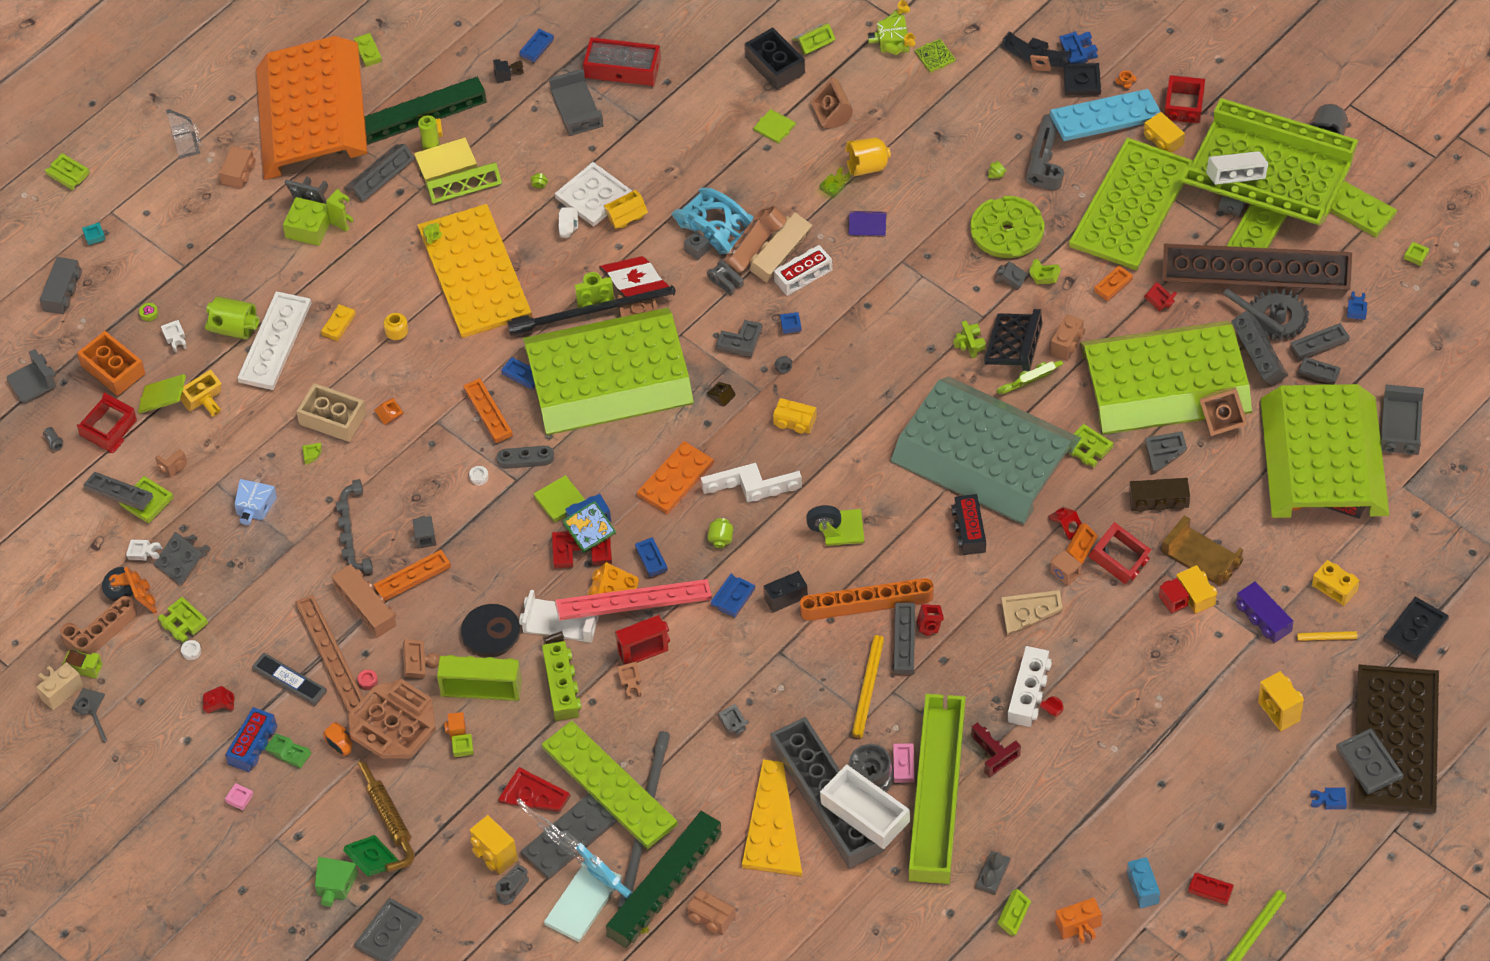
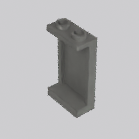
M1385 385L1381 431L1382 451L1419 455L1424 388Z

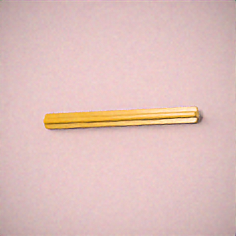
M875 635L873 637L852 730L854 738L861 739L863 737L884 643L883 636Z

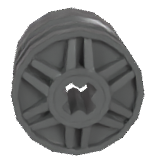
M866 744L853 751L849 759V766L887 792L892 786L894 776L890 755L885 748L876 744Z

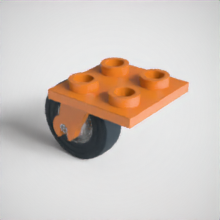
M117 567L105 575L102 582V590L107 598L116 602L119 598L123 596L130 597L134 593L135 598L151 612H157L155 607L156 600L149 592L150 585L145 578H140L136 571L133 572L128 567Z

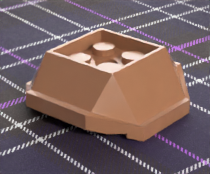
M403 679L374 686L348 714L351 739L380 758L411 759L436 731L432 698Z

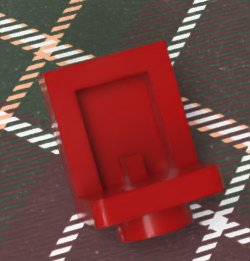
M1156 282L1144 297L1160 312L1163 308L1166 307L1168 309L1175 302L1173 298L1177 293L1174 291L1169 294Z
M223 686L203 693V711L211 713L222 707L229 711L234 710V693Z

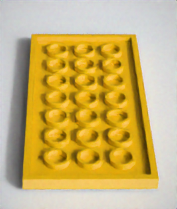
M487 204L417 224L461 338L507 325V321H510L511 318L528 314L529 318L532 317V312ZM438 223L442 236L429 244L423 234L424 228L429 224Z

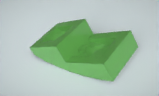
M275 734L265 747V750L273 756L300 769L312 754L309 748L294 744L291 738Z

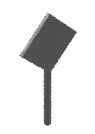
M82 688L78 697L87 696L92 700L94 706L88 714H92L103 741L107 742V738L96 715V711L105 694Z

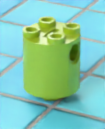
M217 296L212 303L209 302L206 312L209 313L205 324L206 331L247 340L253 330L258 328L259 316L256 315L254 303Z

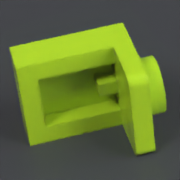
M1034 259L1029 273L1036 284H1053L1057 282L1061 268L1058 264L1042 265L1038 259Z

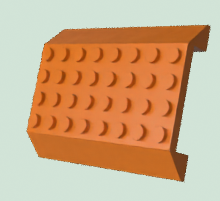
M331 36L269 52L265 55L256 68L263 177L265 180L282 176L281 166L342 150H347L350 158L368 154L359 46L357 42L338 36Z

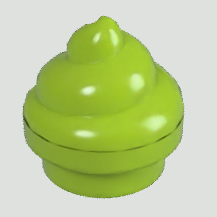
M998 160L995 163L992 162L988 170V178L999 179L1004 177V173L1007 170Z

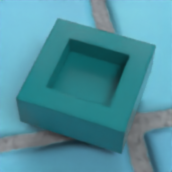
M99 222L82 228L88 245L106 240Z

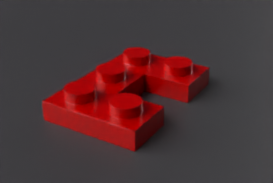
M568 531L552 532L554 569L573 567V551H580L581 549ZM610 537L590 549L592 550L593 566L603 565L606 562L612 564Z

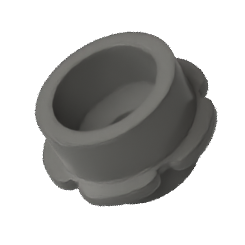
M788 356L779 357L774 363L775 369L780 373L789 372L792 369V359L788 358Z
M80 696L75 700L74 710L81 715H85L93 709L94 705L87 696Z

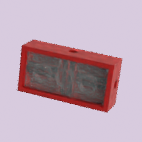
M590 37L583 62L584 76L588 79L654 86L661 62L660 45Z

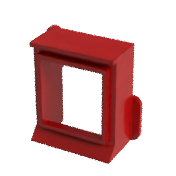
M104 392L102 399L82 422L77 424V428L81 437L107 450L109 453H115L124 442L122 437L134 425L137 418L133 407ZM111 407L124 415L105 434L92 426Z

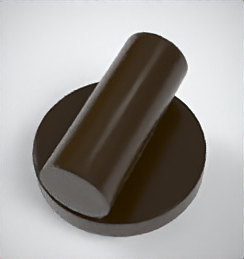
M560 631L544 637V644L564 641L563 632Z

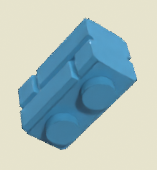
M1148 858L1128 862L1127 875L1137 898L1139 908L1158 904L1160 901V890Z

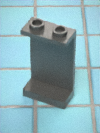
M583 69L549 78L551 93L569 136L604 127L601 110L596 108L585 82Z

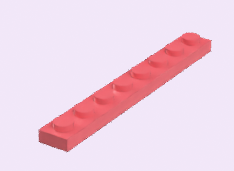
M708 579L557 599L555 606L559 620L711 600L712 594Z

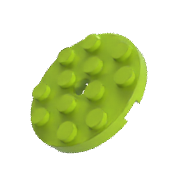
M1003 196L1001 199L985 201L975 210L971 219V235L976 245L989 255L999 258L1024 256L1032 252L1040 244L1044 236L1045 223L1040 210L1030 201L1016 196ZM1010 225L1013 228L1004 230L1003 226Z

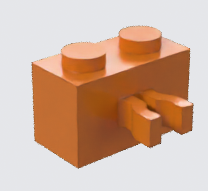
M1093 897L1056 910L1055 923L1063 939L1079 934L1080 943H1084V932L1089 934L1092 940L1096 939L1093 929L1101 926L1102 913Z

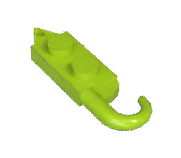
M1062 360L1054 363L1052 361L1047 364L1042 362L1032 371L1021 372L1016 381L999 387L996 393L1003 395L1051 374L1055 369L1064 364Z

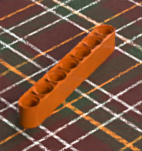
M928 578L807 595L800 600V615L803 619L811 621L895 608V603L925 604L931 602L934 598V584Z

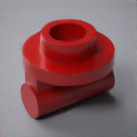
M1051 696L1046 701H1042L1039 706L1055 717H1058L1064 709L1062 701L1056 696Z

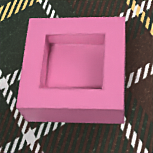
M235 783L226 796L225 801L238 809L244 810L253 797V791Z

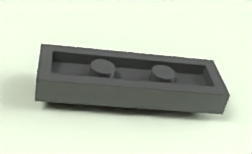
M1341 323L1290 342V348L1297 359L1302 360L1304 357L1315 355L1348 342L1349 335Z

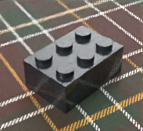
M774 27L744 44L745 58L776 90L805 74V59Z

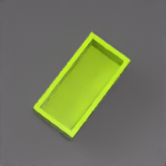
M454 655L440 656L437 679L441 697L520 700L522 677L519 660L513 658L495 659L493 657L475 658L473 656L456 657Z

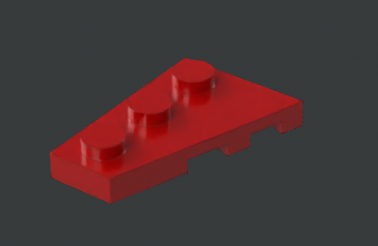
M518 767L498 801L504 804L561 812L571 795L556 785Z

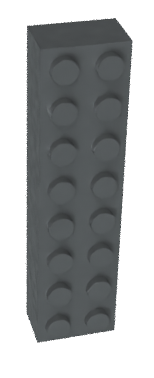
M804 717L771 733V746L780 761L783 762L785 769L848 868L850 869L884 852L885 849H882L821 804L820 791L840 772V769L808 719Z

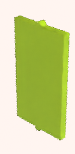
M182 374L145 385L142 397L140 398L138 412L144 413L178 403L182 390H184L183 386L186 375Z

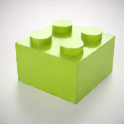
M296 197L283 223L285 238L320 246L330 225L327 204Z

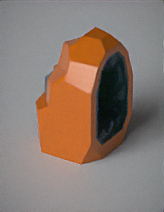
M333 722L324 730V740L340 755H348L351 753L353 745L350 740L351 737L338 722Z

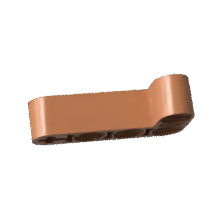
M775 206L760 210L728 252L724 262L737 274L742 272L771 232L779 230L786 223L787 218Z
M129 596L119 598L83 630L73 623L64 624L60 629L64 645L70 650H76L84 654L91 655L92 652H97L136 617L137 611L134 601Z

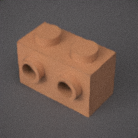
M1068 314L1065 315L1051 340L1050 355L1066 361L1069 360L1071 354L1075 352L1079 340L1084 336V320Z

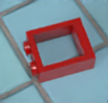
M1170 75L1164 115L1171 121L1200 123L1206 79ZM1172 93L1199 95L1197 108L1170 105Z
M1113 522L1088 557L1122 583L1126 584L1129 579L1133 581L1140 573L1137 570L1140 565L1144 567L1149 561L1150 557L1147 555L1151 552V549L1117 523ZM1113 536L1141 556L1130 571L1103 551Z
M656 615L615 631L617 652L624 665L634 662L638 663L669 651L668 643L670 638L667 633L669 628L666 621H662L660 616Z

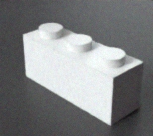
M1260 152L1209 157L1206 173L1214 184L1265 179L1268 162Z

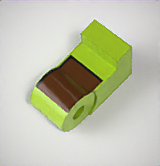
M69 650L62 663L63 665L67 662L80 675L97 679L103 665L100 654L92 652L89 655L76 650Z

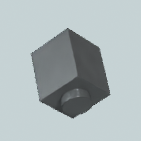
M432 516L412 519L417 549L436 546Z

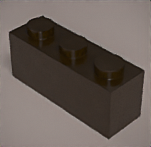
M1188 478L1130 481L1131 511L1142 512L1146 510L1189 508L1190 491Z

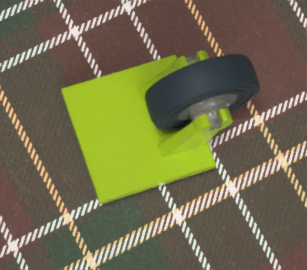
M821 505L808 511L806 516L808 527L813 531L824 533L826 546L865 543L861 509L839 511L834 506Z

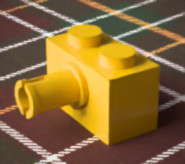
M209 370L183 386L184 390H182L180 400L189 412L200 405H204L211 416L214 417L216 416L215 413L218 415L222 410L213 400V397L220 394L222 383L212 370Z

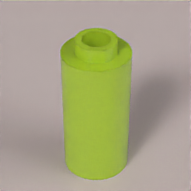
M423 116L420 118L418 125L422 148L426 150L439 146L440 141L436 119L432 116Z

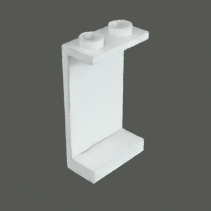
M530 590L529 596L525 597L524 600L525 611L521 613L519 620L523 633L549 636L562 631L563 639L592 643L599 615L559 620L555 602L535 599L534 590Z

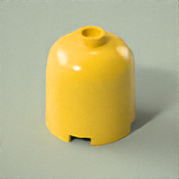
M880 138L852 140L846 143L845 152H849L850 160H847V166L851 175L854 176L883 170L887 166L888 158L891 157L889 147H886Z

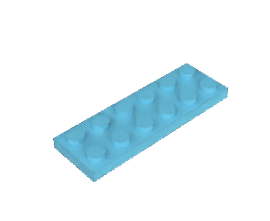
M1149 89L1052 109L1049 115L1062 140L1068 141L1141 125L1161 111Z

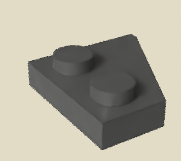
M1183 431L1145 438V445L1153 474L1160 471L1187 450Z

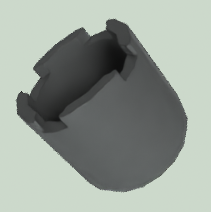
M1325 104L1317 109L1309 125L1344 135L1348 117L1346 112L1338 105Z

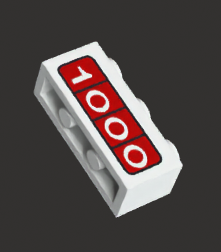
M818 245L774 270V282L788 296L832 271V258Z

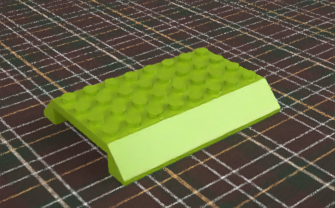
M1220 98L1214 110V121L1191 167L1186 166L1180 182L1320 225L1326 221L1351 168L1358 140ZM1260 152L1268 162L1265 179L1214 184L1206 173L1209 157Z
M669 307L523 338L541 408L546 436L694 404L688 371L673 315Z
M1229 321L1080 342L1083 359L1087 360L1099 409L1098 420L1102 435L1206 420L1200 398L1212 392L1231 387L1237 388L1244 413H1252L1249 382L1234 327Z
M1358 384L1281 385L1261 398L1272 518L1291 517L1292 507L1368 506L1369 516H1389L1376 398L1374 395Z

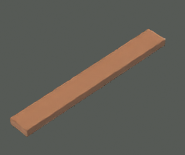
M312 594L295 601V604L349 714L363 699V696Z

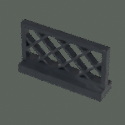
M1034 309L1032 314L998 313L985 355V365H1022L1023 371H1030L1043 326L1041 309ZM1001 320H1009V322L1003 324ZM1013 325L1017 326V328L1013 330L1009 329V327ZM1002 331L1007 332V333H1005V334H1003V335H1001V336L998 334V333H1000V332H1002ZM1021 331L1024 332V334L1020 336L1017 335V333ZM1011 336L1014 338L1009 342L1006 341V339ZM1000 342L1003 344L999 347L994 346ZM1017 343H1020V344H1021V346H1019V347H1017V348H1015V347L1013 346V345H1015V344H1017ZM1007 348H1009V349L1011 350V351H1009V352H1007V353H1005V354L1002 352V351L1006 350ZM996 354L999 355V357H997V358H991L992 356H994V355H996ZM1015 354L1019 357L1018 359L1010 358Z

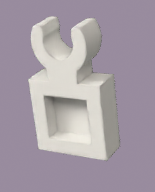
M179 320L161 326L168 344L171 343L174 352H177L176 347L178 345H182L184 349L187 348L186 342L183 339L185 334Z
M131 540L126 557L128 560L146 561L147 556L158 559L160 556L154 551L157 549L162 550V546L157 542L151 544L149 540Z

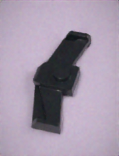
M1010 31L1002 40L1003 49L1028 64H1032L1031 55L1047 56L1050 66L1063 68L1072 56L1071 51L1047 50L1049 48L1048 42L1032 38L1027 43L1013 35ZM1036 60L1038 64H1045L1041 60Z

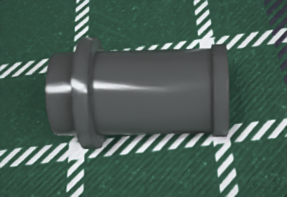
M52 427L46 428L43 436L49 442V447L55 451L60 450L63 447V439L58 437Z

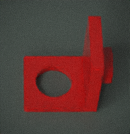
M1066 507L1059 508L1048 516L1050 520L1061 523L1068 540L1074 537L1082 524L1077 512ZM1075 521L1077 529L1074 532H1070L1068 526L1071 522Z

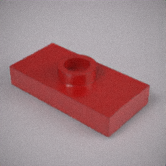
M1194 872L1188 893L1228 905L1234 885Z

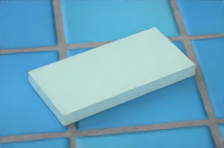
M584 863L544 921L546 926L579 943L615 891L590 874L586 869L588 866ZM613 872L615 876L621 881L622 876Z

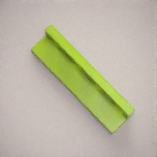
M496 162L425 182L432 203L502 184ZM494 171L497 181L489 183L484 180L488 172ZM470 177H476L480 180L477 187L472 188L467 185ZM456 181L463 185L460 192L457 193L449 190L452 183ZM441 187L445 189L443 196L435 199L432 188Z

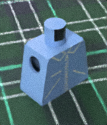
M240 479L235 500L237 515L241 516L239 519L240 523L250 525L252 519L263 520L277 498L275 486Z

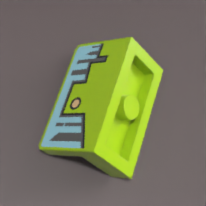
M829 23L820 24L792 38L793 42L798 41L803 54H808L836 40Z

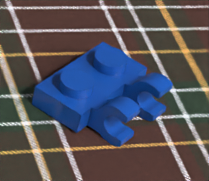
M1072 32L1059 36L1064 52L1071 51L1072 53L1071 58L1068 60L1069 64L1086 63L1088 58L1095 59L1098 57V49L1096 45H1092L1090 32L1077 35V32Z

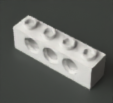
M1026 646L1008 710V723L1031 727L1033 720H1037L1039 709L1036 708L1037 703L1041 704L1043 692H1041V688L1046 687L1048 678L1045 673L1046 670L1050 671L1052 659H1049L1048 650Z

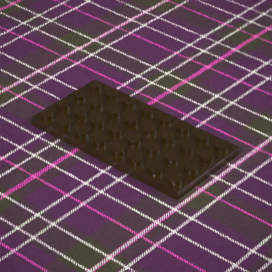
M1358 665L1356 735L1372 728L1403 773V778L1367 794L1354 775L1353 807L1436 813L1439 670Z

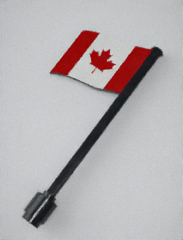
M643 256L601 265L599 268L611 277L615 288L624 298L534 319L533 317L529 318V314L511 318L510 321H507L510 336L532 333V329L535 326L672 294L674 296L676 289L673 285L670 287L663 281L652 264Z

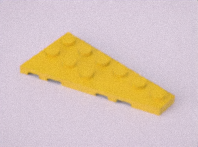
M763 759L742 868L802 876L783 762Z

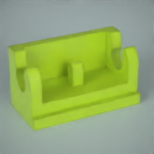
M337 189L326 200L330 223L347 232L349 226L346 220L353 222V218L346 214L343 200L349 202V197Z

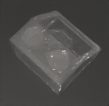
M170 109L166 110L179 159L200 154L199 146H202L197 124L193 125L191 118Z

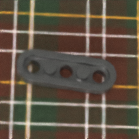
M549 446L503 449L497 454L498 465L505 469L545 466L554 461V451Z

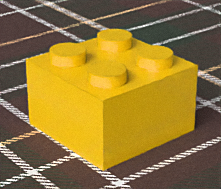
M1279 671L1260 682L1258 703L1280 732L1301 721L1304 698L1292 686L1289 677L1284 676Z
M489 815L469 829L470 842L473 847L472 852L477 858H482L491 871L495 870L501 875L518 861L515 840Z

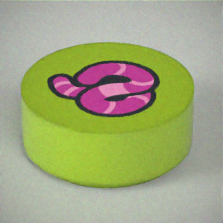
M153 303L143 304L139 308L141 319L144 321L155 320L158 316L157 306Z

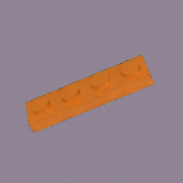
M481 378L463 385L464 391L495 443L512 437V430Z
M439 550L373 584L376 593L380 594L387 601L451 568V563L443 551Z

